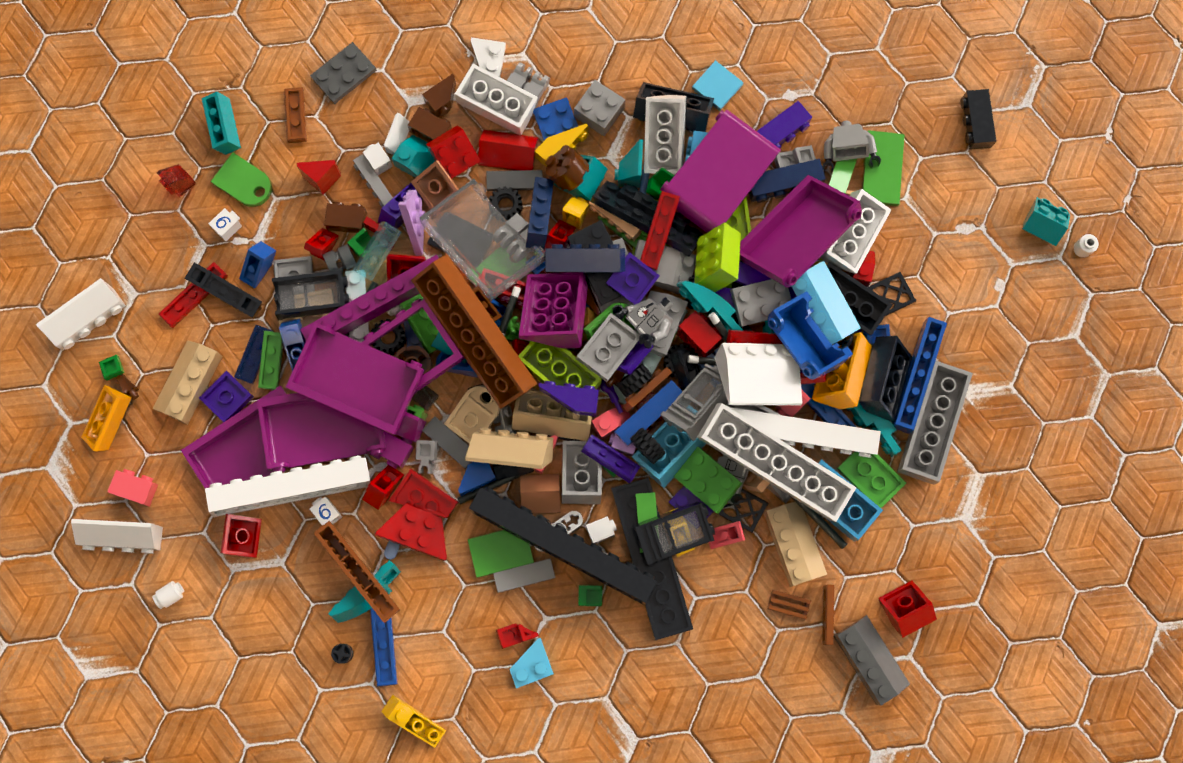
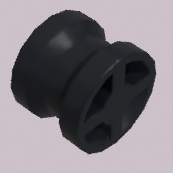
M341 643L334 646L331 652L332 659L340 664L350 662L354 654L350 645Z

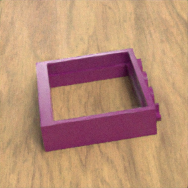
M424 299L414 301L410 309L397 313L394 320L384 322L379 326L380 330L375 333L370 332L363 337L364 341L361 342L370 346L424 309L454 354L422 375L415 393L465 359Z

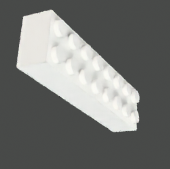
M723 403L716 404L697 436L698 439L830 521L836 522L856 489L852 484Z
M354 456L349 458L350 461H331L330 465L322 466L321 463L310 465L309 469L302 470V467H297L283 474L282 471L270 473V476L262 477V475L251 476L250 480L247 481L234 479L230 481V484L222 485V483L210 484V488H205L209 513L213 517L366 488L370 483L366 458Z

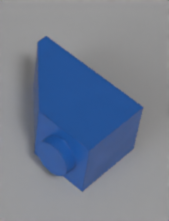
M262 241L249 248L239 279L256 288L271 267L276 250Z
M471 461V464H468L458 489L461 496L496 480L489 463Z

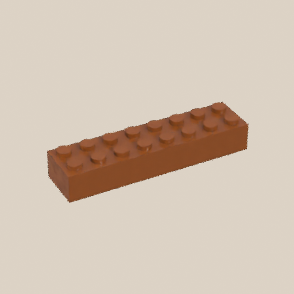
M448 254L432 262L411 279L500 409L537 385L535 379Z

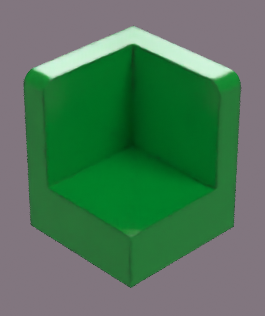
M660 168L648 179L646 192L659 200L662 192L660 190L666 181L670 182L675 175L664 168Z
M365 228L347 242L351 250L362 261L378 248V244L371 238Z
M579 585L578 606H602V586Z

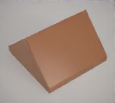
M438 160L411 181L432 212H435L456 198L460 192Z
M559 474L520 476L521 506L530 509L533 514L561 513Z

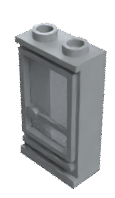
M705 364V368L701 370L672 405L669 406L667 411H663L660 414L670 427L674 425L681 433L684 430L692 441H695L716 404L723 403L726 405L728 403L717 366L712 367Z

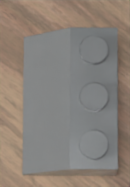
M650 291L647 299H652L659 304L667 297L674 304L666 312L673 319L667 338L660 340L656 346L653 345L654 347L650 351L664 358L667 355L688 302L670 294Z

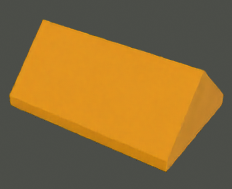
M104 385L81 437L96 452L109 450L132 398Z

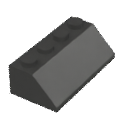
M867 615L834 635L835 640L876 705H883L910 685Z

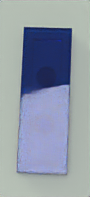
M255 325L234 378L254 384L261 364L264 331L274 332L273 330Z

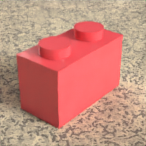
M124 469L123 472L116 470L107 492L150 507L158 484L152 482L153 478L142 475L141 478L135 477V472Z

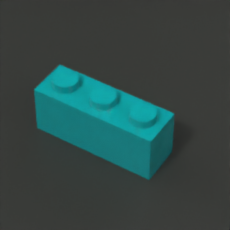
M217 91L201 98L212 148L225 155L240 149L241 145L230 98Z

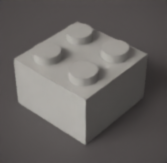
M594 80L575 106L574 117L605 136L624 110L626 99Z

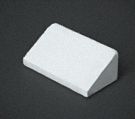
M400 113L395 115L384 143L386 152L393 155L400 144L406 140L409 133L408 123L410 121Z

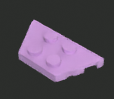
M408 190L403 197V202H399L398 205L415 256H423L426 213L422 210V200L418 198L417 191Z

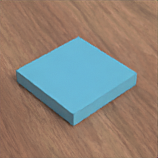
M715 60L692 86V89L699 95L714 98L713 106L721 111L743 86L744 82Z

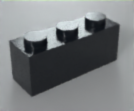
M989 89L968 90L960 100L961 108L964 109L963 124L967 129L965 135L966 143H969L970 150L992 148L997 140Z

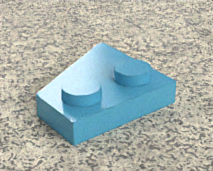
M538 638L509 669L516 688L554 674L541 638Z

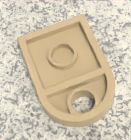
M484 385L469 389L444 424L469 444L472 434L480 428H490L500 412V407L492 396L490 402H485L482 399L484 392L489 393Z

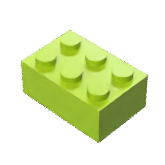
M724 222L698 238L694 283L717 292L738 280L741 239L739 231Z

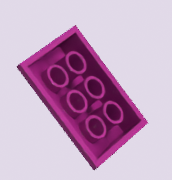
M584 272L527 275L519 330L520 339L558 348H581L588 291Z

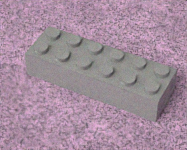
M935 361L914 431L909 433L898 473L933 485L940 482L973 373Z

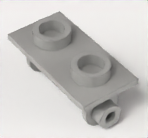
M509 405L500 409L499 415L494 420L495 424L501 423L500 426L495 427L496 432L498 430H509L510 433L516 434V430H512V410Z

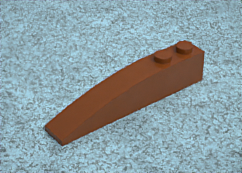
M330 521L314 532V535L384 623L400 611L380 582Z

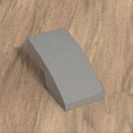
M812 145L797 147L793 151L781 152L774 159L776 168L816 160Z

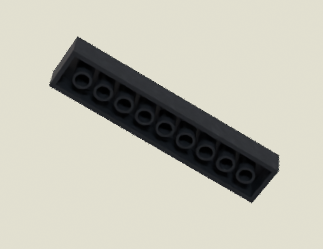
M480 487L469 507L471 512L644 606L648 603L657 585L654 575L646 571L643 574L638 572L635 565L629 562L623 564L618 556L610 552L608 555L603 553L602 548L594 543H591V545L586 544L584 538L577 534H573V536L567 534V529L558 524L555 527L550 525L549 520L541 515L538 517L533 516L530 509L524 506L518 508L513 500L505 496L503 499L500 498L496 491L488 487L486 490Z

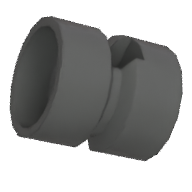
M348 244L339 247L337 252L332 250L323 254L330 271L341 270L343 273V269L350 270L357 267Z

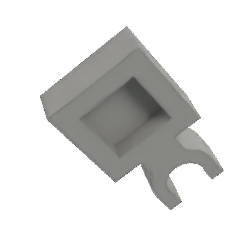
M417 440L416 459L421 460L418 473H423V469L426 466L428 474H433L431 460H437L438 441Z

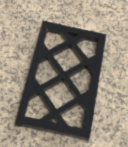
M901 272L868 287L873 291V289L879 286H884L885 290L881 297L895 304L894 308L890 309L885 316L916 302ZM899 278L901 282L900 288L889 285L890 281ZM888 288L898 291L896 301L886 298ZM901 293L907 294L910 300L905 303L899 302Z
M742 488L741 492L746 495L745 501H738V504L748 502L750 513L740 515L738 508L734 504L729 503L723 508L734 505L737 516L731 517L724 513L723 509L719 512V515L733 523L740 521L741 527L752 533L769 503ZM755 499L762 503L761 509L753 511L751 500ZM752 515L753 524L751 527L742 523L741 518Z

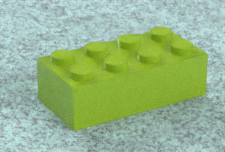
M531 341L518 355L528 371L542 384H544V381H552L560 386H563L564 383H570L578 388L588 385L594 386L597 389L602 383V378L575 359L576 356L566 348H558Z

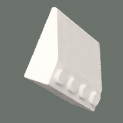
M721 344L714 358L729 405H802L800 367L783 344Z

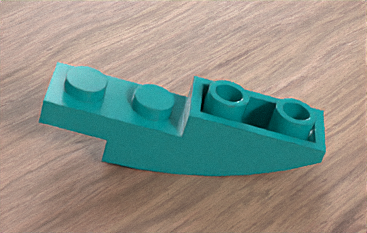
M681 281L676 284L679 288V293L692 302L691 306L695 311L700 313L709 311V314L715 312L727 331H743L731 317L736 310L721 296L693 282Z
M859 402L857 407L846 408V410H850L854 415L853 420L857 426H861L863 429L870 426V430L881 431V447L887 455L893 457L902 451L891 435L897 429L889 420L866 412Z
M389 560L380 567L374 576L386 592L390 594L392 590L388 585L401 571ZM354 586L339 603L333 606L328 614L337 623H341L367 612L372 607Z

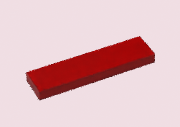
M664 191L661 192L640 261L654 270H658L680 200V196Z
M215 262L207 268V270L224 280L228 277ZM191 283L158 315L171 328H174L210 293Z

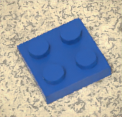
M567 97L537 107L533 111L544 141L548 137L578 127Z

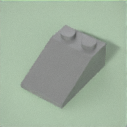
M638 240L634 256L639 260L646 241ZM665 246L658 270L652 269L660 275L653 285L675 294H680L676 284L681 281H689L688 278L692 277L697 255L691 254L688 257L672 247Z
M563 441L562 504H601L602 465L581 452L587 441Z

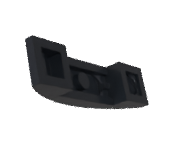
M195 262L184 278L252 318L262 303L259 299Z

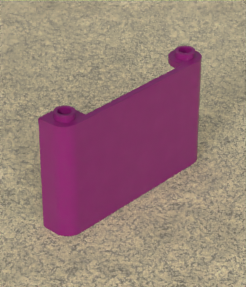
M729 110L725 112L720 111L715 118L717 121L672 180L670 182L666 181L660 189L661 191L680 196L677 211L706 233L728 221L781 151L780 148Z
M807 175L740 242L739 260L787 288L791 287L855 221L860 219L862 215L860 201Z
M322 321L321 324L315 322L286 388L396 435L423 375L424 369L421 368L422 364L411 360L410 363L332 330L333 326Z
M279 386L260 399L287 394ZM257 401L181 450L204 488H210L209 485L214 483L230 484V481L234 479L247 481L250 480L251 476L255 475L267 477L273 472L268 470L266 466Z
M292 393L257 400L266 466L270 471H282L283 473L288 468L371 453V456L383 454L382 451L386 450L382 429L302 394Z

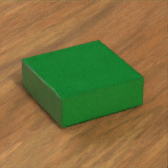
M118 355L99 362L106 381L124 373Z

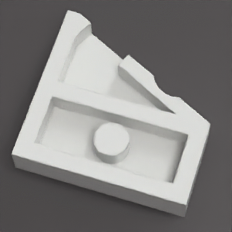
M471 37V44L479 67L501 77L506 43Z

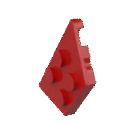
M404 504L374 533L377 537L439 560L446 561L447 559L442 517L408 504Z

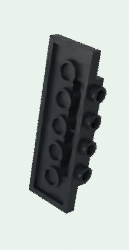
M606 181L598 189L590 201L647 234L649 233L658 201L653 196L638 191L635 186L625 184L620 188L615 183ZM676 212L666 244L690 257L697 247L698 238L704 234L698 229L688 226L690 220L681 213Z

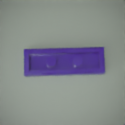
M592 434L581 450L582 453L628 483L633 480L640 468L638 464Z

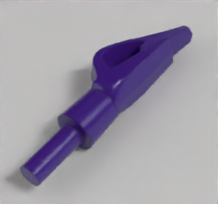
M602 379L600 384L601 390L609 395L618 413H622L623 410L619 403L620 399L615 392L614 386L609 388L605 384L606 381Z

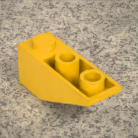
M584 124L546 138L535 150V158L547 167L545 164L547 158L556 154L564 145H568L575 150L576 145L587 138L589 134L588 125Z
M394 695L391 696L381 711L387 719L434 748L446 732L441 726Z

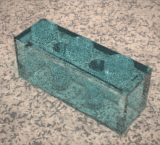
M382 221L354 266L353 271L372 281L400 236L401 231Z

